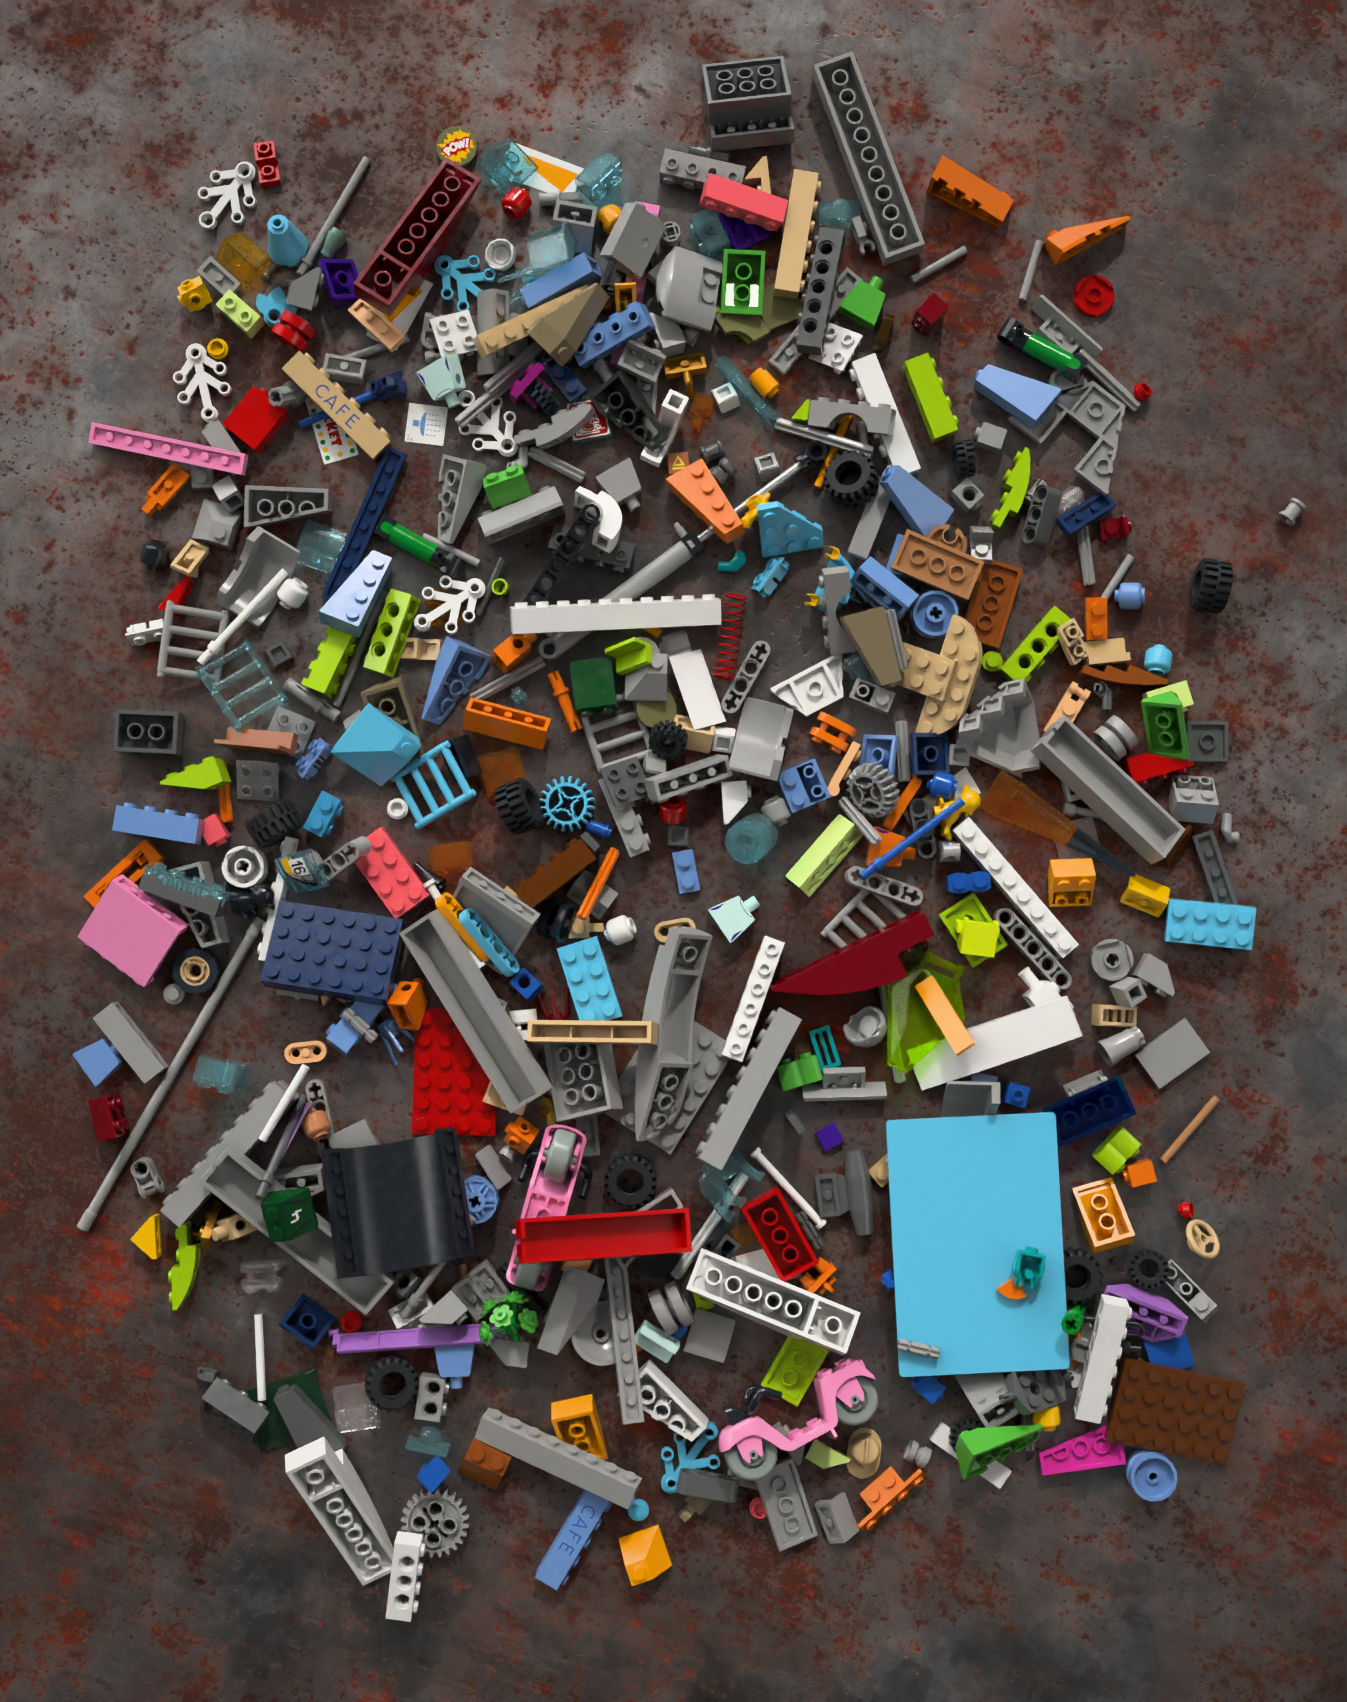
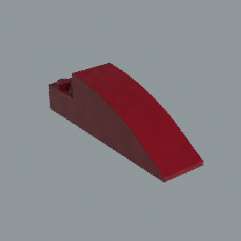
M446 157L353 283L355 296L388 317H391L407 293L414 297L423 281L426 280L433 269L436 259L441 256L458 227L481 179Z
M919 909L772 981L770 986L774 992L833 995L863 991L887 985L908 977L897 954H906L913 950L912 946L918 943L924 945L932 941L931 937L935 934L924 912Z

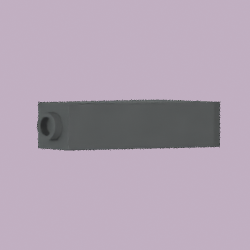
M286 1384L277 1390L274 1401L298 1449L322 1437L326 1438L334 1452L346 1448L347 1438L297 1384L291 1386Z

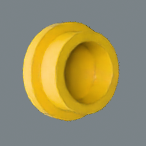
M216 338L209 342L207 351L213 359L220 360L227 356L229 348L224 340Z

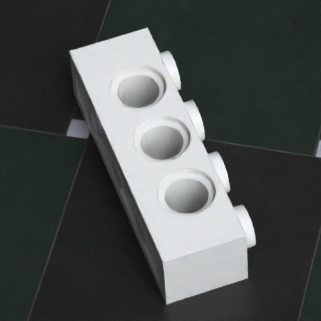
M397 1532L394 1542L386 1619L411 1622L413 1613L417 1614L419 1600H415L416 1595H419L421 1581H418V1576H421L423 1571V1563L420 1562V1557H424L426 1544L422 1543L423 1534Z

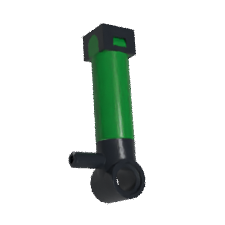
M1007 318L996 335L997 339L1008 347L1014 346L1063 373L1064 378L1074 384H1077L1088 366L1087 358L1076 352L1073 355L1026 329L1022 323L1014 318Z
M383 514L373 531L376 536L388 543L394 544L453 580H456L466 563L460 557L426 540Z

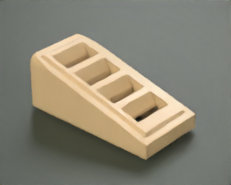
M1092 1004V1025L1136 1026L1137 1006L1129 1008L1121 1005ZM1109 1009H1111V1019H1110V1021H1109ZM1118 1010H1120V1011H1119V1022H1117ZM1126 1010H1128V1022H1125Z

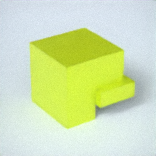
M963 917V920L956 919L955 929L956 932H959L957 947L960 953L994 958L997 937L999 938L1000 933L998 921L993 920V923L972 921L968 917Z

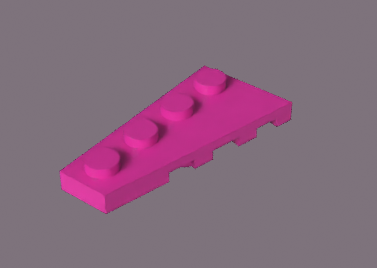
M1106 1424L1039 1452L1038 1458L1041 1475L1126 1464L1123 1445L1107 1442L1104 1439L1107 1429Z

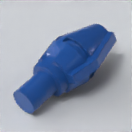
M888 1269L887 1272L882 1274L880 1280L882 1286L887 1291H890L895 1283L894 1273L891 1269Z

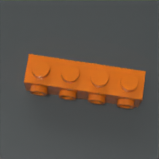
M470 697L465 709L462 729L543 750L548 738L551 718Z

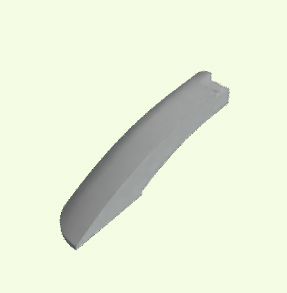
M685 926L669 928L665 945H659L653 966L642 1021L657 1023L658 1037L657 1045L638 1046L635 1087V1130L637 1141L652 1139L660 1134L659 1131L666 1125L670 1126L681 1109L694 1065L691 1062L696 1001L702 972L713 937L695 928Z

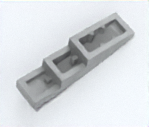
M880 483L879 489H875L877 492L875 497L871 496V501L866 503L847 554L865 561L891 500Z

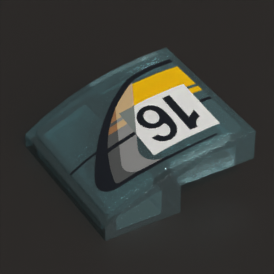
M311 848L274 859L279 874L294 895L330 886L323 866L317 867Z

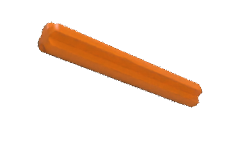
M611 847L577 913L579 919L586 921L620 855L618 849Z

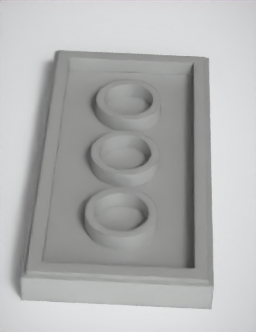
M790 1455L776 1461L771 1473L755 1482L777 1549L781 1552L818 1536L793 1458Z

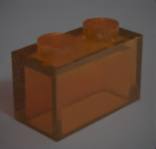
M470 840L428 847L432 872H437L438 875L450 874L451 869L457 868L458 872H464L469 867L475 866L472 841Z

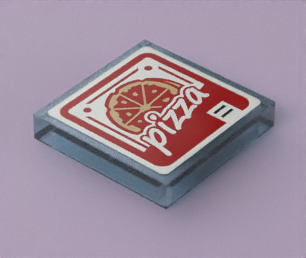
M589 398L578 400L572 405L569 402L564 403L565 409L568 411L576 409L577 405L583 403L591 404L595 409L593 417L578 432L571 436L572 445L613 437L610 419L601 415Z

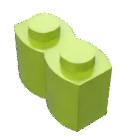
M1119 1125L1096 1148L1091 1156L1109 1173L1113 1175L1116 1172L1118 1174L1126 1166V1160L1129 1157L1134 1158L1139 1153L1141 1143Z

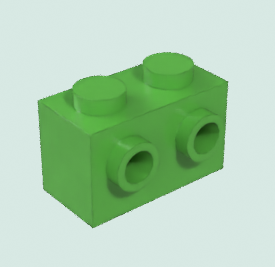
M513 465L504 471L490 473L485 478H482L484 489L493 509L532 495L522 465Z

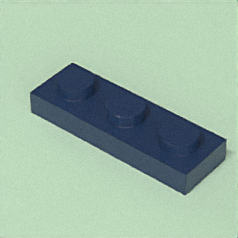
M1099 492L1058 517L1055 523L1068 538L1112 511L1116 507V503L1108 494L1105 497Z

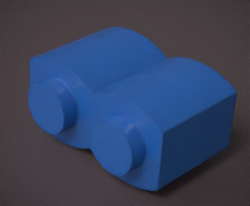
M976 871L968 874L953 873L944 877L945 890L951 894H960L967 891L983 892L991 888L990 873L985 871Z

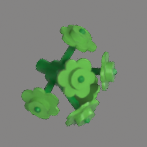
M512 1291L511 1294L505 1295L504 1300H500L499 1305L495 1309L493 1306L498 1301L497 1298L493 1301L491 1299L484 1301L481 1307L483 1311L480 1313V1316L490 1311L492 1315L489 1320L498 1328L490 1330V1326L485 1321L481 1322L479 1338L487 1346L491 1345L493 1334L505 1332L515 1342L520 1339L518 1334L520 1326L523 1330H527L528 1333H534L535 1327L539 1325L536 1312L530 1311L527 1308L518 1315L520 1322L517 1323V1312L520 1310L521 1303L529 1301V1298L522 1292Z

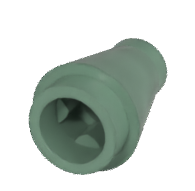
M333 226L331 230H328L320 253L332 259L335 253L346 243L345 239L348 235Z

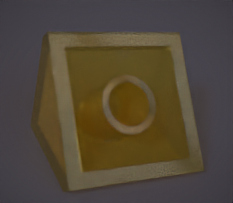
M242 231L223 239L215 257V260L234 276L245 290L272 261L270 256Z

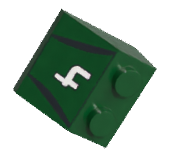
M309 1187L268 1192L260 1204L271 1243L291 1241L319 1226Z

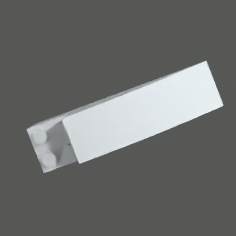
M703 1248L700 1250L686 1287L687 1290L758 1324L793 1339L806 1340L840 1355L847 1353L860 1316L858 1311Z
M322 1437L286 1454V1474L361 1584L364 1586L391 1573L394 1548L372 1500L344 1450L340 1449L334 1452L326 1438Z

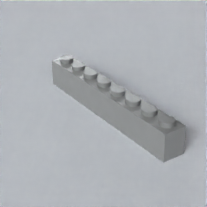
M490 1407L481 1417L475 1435L477 1440L628 1510L636 1497L642 1480L641 1477L631 1471H626L614 1463L602 1460L592 1453H587L575 1445L561 1441L555 1436L548 1435L536 1427H531L516 1418L509 1417L499 1410Z

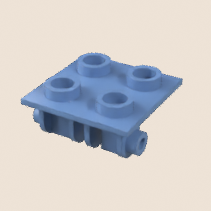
M321 737L317 740L314 739L308 747L309 752L305 757L302 756L297 761L295 771L307 780L310 777L313 778L318 771L313 764L320 768L321 766L315 761L318 759L324 763L325 761L319 756L327 759L333 746L325 742Z

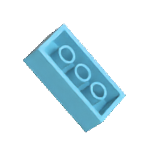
M1169 898L1164 940L1167 942L1252 950L1256 908L1254 906Z
M598 936L557 948L579 1020L609 1021L623 1016Z

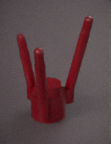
M566 985L564 1015H562V1012H557L555 996L551 995L553 1013L549 1017L541 994L537 995L545 1020H569L570 989L568 985Z

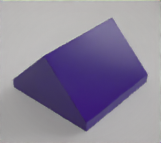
M353 259L318 260L322 274H324L323 277L330 299L336 309L353 304L360 299L354 294L353 283L359 275Z

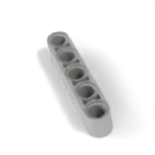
M1007 908L995 911L993 920L998 921L1000 930L1047 981H1053L1059 989H1067L1072 982L1070 974L1016 914ZM1002 912H1006L1009 916L1005 924L999 920ZM1017 927L1023 931L1020 939H1016L1013 935ZM1031 943L1037 946V951L1033 955L1027 949ZM1046 958L1051 962L1048 970H1044L1042 967V961ZM1062 974L1065 977V982L1059 986L1056 983V977Z

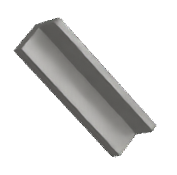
M492 288L477 293L478 335L509 320V291ZM505 348L483 359L477 350V375H495L509 363V356L504 354Z
M112 1002L93 1018L143 1083H147L158 1073L170 1067L119 1002Z

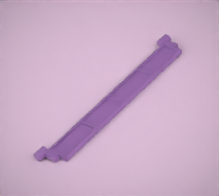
M486 1323L490 1326V1330L498 1329L495 1324ZM481 1324L340 1334V1328L328 1329V1335L333 1337L332 1346L337 1348V1354L484 1344L479 1338ZM501 1333L493 1334L491 1343H495V1336H501Z

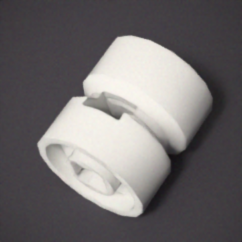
M536 1008L509 1011L511 1021L523 1040H527L528 1029L521 1030L520 1024H528V1020H537Z

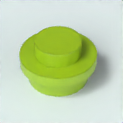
M989 651L983 655L982 666L985 670L995 672L1001 668L1003 659L998 652Z

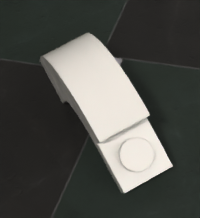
M672 389L669 390L658 417V421L666 432L668 439L654 451L645 447L640 456L641 460L659 468L681 424L689 397Z
M579 486L575 491L574 506L583 509L585 505L591 502H596L601 506L602 516L599 519L600 523L594 529L592 544L610 553L619 540L622 524L621 510L616 501L606 492L601 491L596 495L590 490ZM588 507L587 512L596 517L597 510L594 507Z

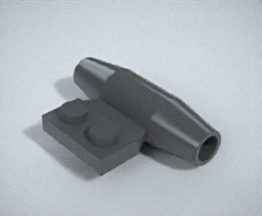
M861 1148L846 1150L845 1176L838 1173L815 1175L820 1218L841 1216L849 1210L856 1235H869L873 1233L874 1202L869 1169Z

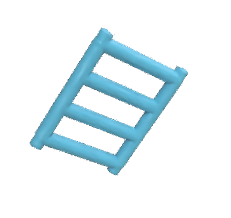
M449 741L439 744L408 763L390 778L392 782L395 781L416 821L415 827L418 830L477 795L476 791L468 785L449 749L451 747ZM441 753L464 793L457 798H454L434 760V757ZM427 763L447 801V804L440 808L418 767ZM410 772L432 812L424 818L402 778Z

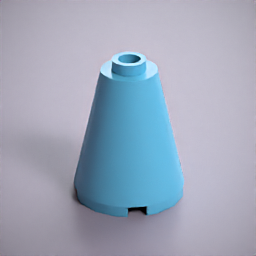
M274 215L269 219L267 225L268 254L271 260L279 266H296L301 262L302 257L307 255L309 248L307 238L286 217Z

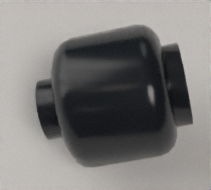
M150 539V542H146L143 545L140 561L146 565L147 570L158 572L159 569L167 567L170 549L166 547L167 544L165 542Z

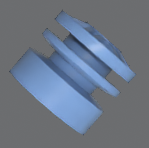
M484 1175L470 1176L464 1180L469 1215L476 1218L473 1224H478L492 1217L499 1205L500 1192L498 1189L496 1190L489 1177ZM475 1196L479 1197L477 1205H474L472 1200Z

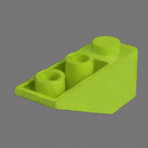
M210 756L203 759V763L199 765L192 764L186 766L183 772H173L166 775V779L160 781V784L215 790L231 783V779L224 760Z

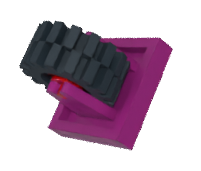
M538 362L535 366L531 364L526 369L524 378L521 381L517 379L512 384L509 391V400L516 405L523 399L533 409L537 408L543 414L549 416L560 403L552 394V389L541 379L545 368Z

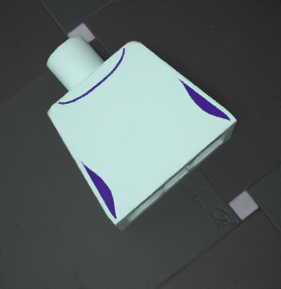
M457 354L445 355L417 371V375L434 401L446 400L449 408H454L461 404L456 393L465 389L466 384Z
M736 896L708 909V911L731 943L755 921L751 912L760 907V904L754 896L745 902L739 896Z

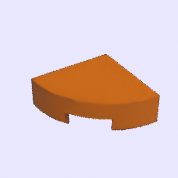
M1014 1277L997 1287V1290L1002 1295L1010 1299H1021L1027 1296L1022 1287L1014 1286Z

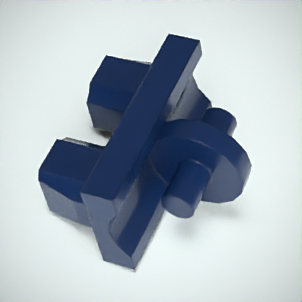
M396 371L390 375L382 376L377 381L370 382L371 395H378L379 401L382 402L395 396L401 397L405 395L407 384L402 379L403 371Z

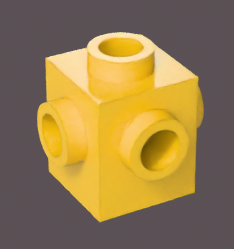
M200 276L192 280H185L177 287L180 293L177 297L183 308L187 306L191 313L204 309L207 304L213 301Z

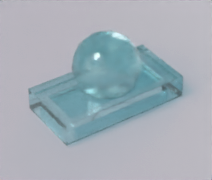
M838 198L830 202H818L817 205L819 225L851 223L852 218L860 216L859 200Z
M426 1426L421 1430L420 1437L409 1435L405 1448L447 1457L450 1444L439 1442L440 1432L438 1428Z

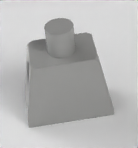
M630 457L595 477L600 488L610 495L618 506L625 503L630 512L635 511L641 506L636 496L642 493V488Z

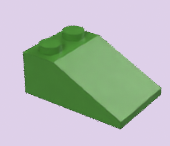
M724 249L721 314L762 316L766 251Z

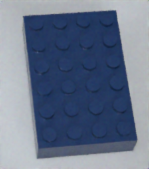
M279 900L260 981L267 988L388 1006L387 1003L392 995L403 939L399 933L406 929V925L403 919Z

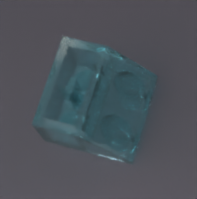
M604 150L575 178L576 187L592 203L597 199L601 200L606 195L607 189L611 185H617L622 179V160L618 156Z
M568 221L530 235L527 247L534 275L539 273L546 274L555 267H565L571 262L578 241Z

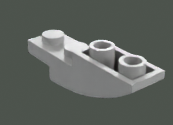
M583 403L570 411L567 409L559 410L556 412V415L551 416L552 425L545 423L532 431L530 429L520 431L519 435L513 436L515 444L518 447L537 444V447L541 450L555 446L578 432L593 417L595 409L591 404Z

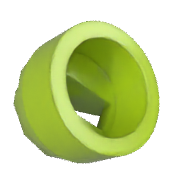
M502 578L493 581L492 591L498 596L507 595L509 584Z

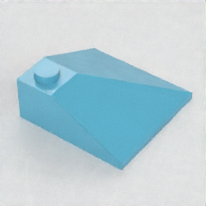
M368 703L331 749L330 753L379 786H383L413 758L421 748V743L416 735Z

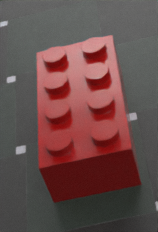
M777 1185L740 1205L781 1281L786 1282L819 1263Z

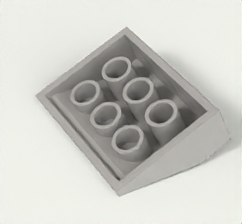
M543 1044L549 1081L552 1085L551 1092L557 1122L623 1109L612 1044Z

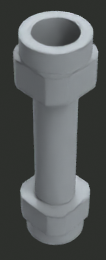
M1066 802L1063 805V815L1072 817L1080 815L1101 819V822H1105L1092 809L1077 807L1076 804Z

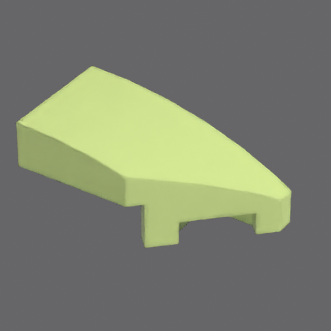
M814 1439L805 1457L823 1469L848 1463L852 1460L841 1451L834 1450L819 1439Z

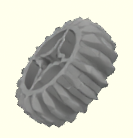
M875 762L864 763L856 767L849 775V780L846 782L849 786L846 790L850 792L848 798L853 800L852 805H856L859 811H863L864 816L869 815L870 818H881L891 813L897 806V802L900 799L897 794L900 790L896 788L898 782L893 781L894 775H889V769L883 770L882 764L877 765Z

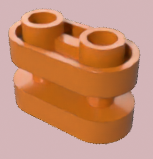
M820 712L817 720L821 725L819 728L812 727L809 733L812 736L811 740L819 745L825 743L831 746L830 750L836 754L846 753L850 745L845 740L847 736L854 738L857 730L829 714ZM829 727L840 733L838 738L827 733Z

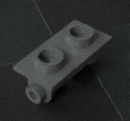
M607 261L599 286L606 293L615 297V283H621L624 273Z

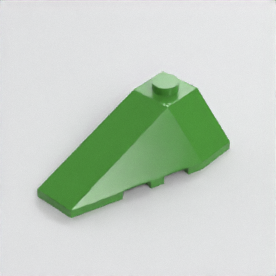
M1041 1424L976 1428L971 1431H963L958 1436L955 1446L963 1479L967 1480L988 1470L987 1465L997 1460L1001 1463L1011 1451L1014 1450L1017 1453L1038 1441L1043 1426Z

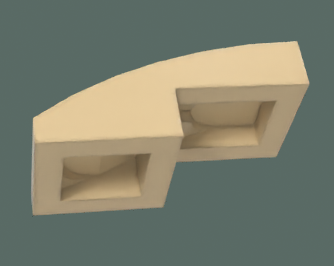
M407 638L400 659L436 661L444 641L440 639Z

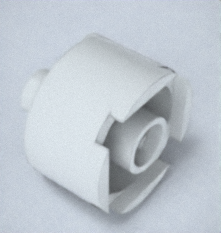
M250 846L232 848L227 852L222 862V873L225 879L232 885L240 888L260 885L269 873V864L265 854L259 849ZM244 863L249 864L247 871L242 870V867L245 866Z

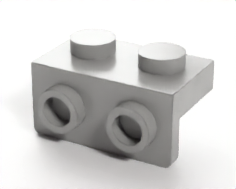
M629 338L616 367L654 385L667 356L656 348L651 349L645 346L640 340Z

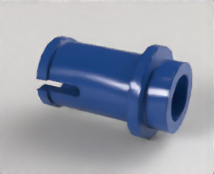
M589 819L585 831L599 835L605 840V838L610 839L613 827H610V824L605 825Z

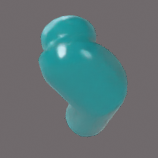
M737 551L730 562L719 561L718 572L739 571L746 563L745 553Z

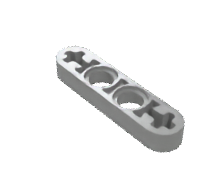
M757 641L749 651L722 699L721 708L725 713L734 714L740 708L770 654V646L767 642ZM763 645L767 653L760 655L758 659L762 661L760 664L757 660L750 658V656L752 655L755 658L758 652L755 648H760ZM754 663L757 671L754 674H748L745 671L746 664ZM744 681L747 685L746 690L738 692L735 689L736 682ZM732 691L735 695L742 698L741 700L736 698L734 701L736 708L728 710L725 701L732 699L733 695L729 694Z
M851 867L845 873V881L850 886L905 906L914 907L923 900V894L920 889L875 872L865 880L857 879L853 881L851 874L856 871L857 876L861 877L859 873L864 870L862 867ZM872 877L879 881L877 889H873L869 884V880ZM891 884L898 888L896 896H892L889 893L888 889ZM903 893H914V897H916L917 900L911 902V898L909 896L905 895L902 897V899L901 896L903 895Z
M313 1079L306 1085L308 1102L312 1101L309 1109L314 1108L317 1103L325 1105V1113L331 1124V1130L328 1135L330 1136L336 1132L326 1085L320 1079ZM316 1083L317 1086H321L318 1096L321 1097L323 1095L324 1099H318L313 1102L312 1098H316V1093L311 1091V1087ZM321 1140L316 1143L321 1157V1150L325 1149L327 1145L326 1141L321 1143Z

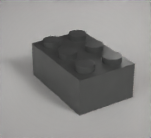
M115 709L113 751L128 754L182 756L184 714L168 711Z

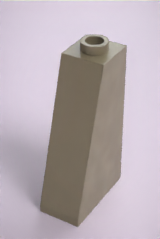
M884 606L839 617L841 624L876 684L884 685V688L896 686V682L901 681L902 678Z

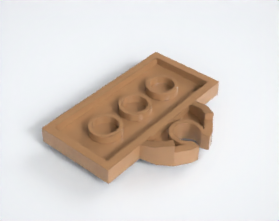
M948 524L936 526L927 537L907 529L890 569L968 601L985 561L965 553L967 540L961 530L957 528L954 532V541L948 542L944 539V533L950 528Z

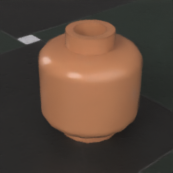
M316 1108L307 1110L301 1122L306 1137L314 1141L324 1139L331 1130V1124L325 1111L316 1110Z

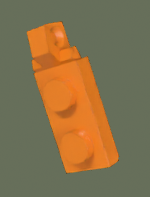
M174 462L147 492L148 495L145 498L147 502L141 508L142 511L150 517L157 509L161 511L191 479V476Z

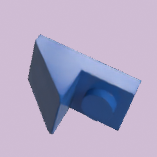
M435 1456L429 1463L425 1462L420 1467L417 1479L432 1493L451 1470L439 1456Z

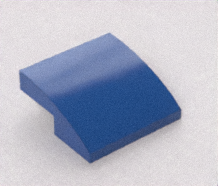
M1184 1330L1179 1338L1174 1337L1153 1343L1141 1338L1148 1356V1362L1180 1369L1195 1365Z

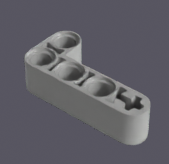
M360 836L344 844L324 861L314 849L298 854L294 859L303 858L309 874L303 876H310L312 872L318 883L317 886H307L311 890H317L332 882L369 854L372 847L368 838Z

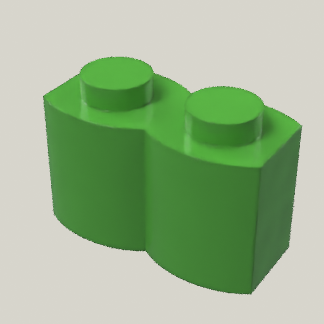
M810 1052L799 1054V1059L793 1061L790 1058L780 1060L779 1065L776 1067V1072L783 1091L823 1079L816 1054L811 1055Z

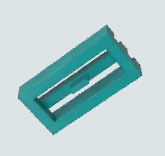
M829 1025L808 1031L821 1071H823V1068L840 1066L841 1062ZM823 1031L827 1033L835 1063L831 1062L822 1034ZM818 1033L823 1048V1052L828 1064L825 1066L823 1064L820 1051L815 1039L814 1034Z

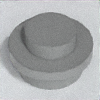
M176 983L165 987L163 996L169 1004H178L184 999L185 991L181 990Z

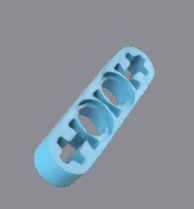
M470 907L459 914L460 923L497 968L507 977L517 973L520 969L517 959L478 912Z

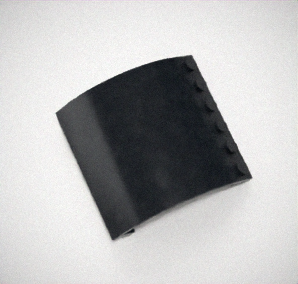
M456 1127L439 1128L434 1130V1134L398 1142L356 1148L321 1150L338 1279L414 1269L475 1255Z

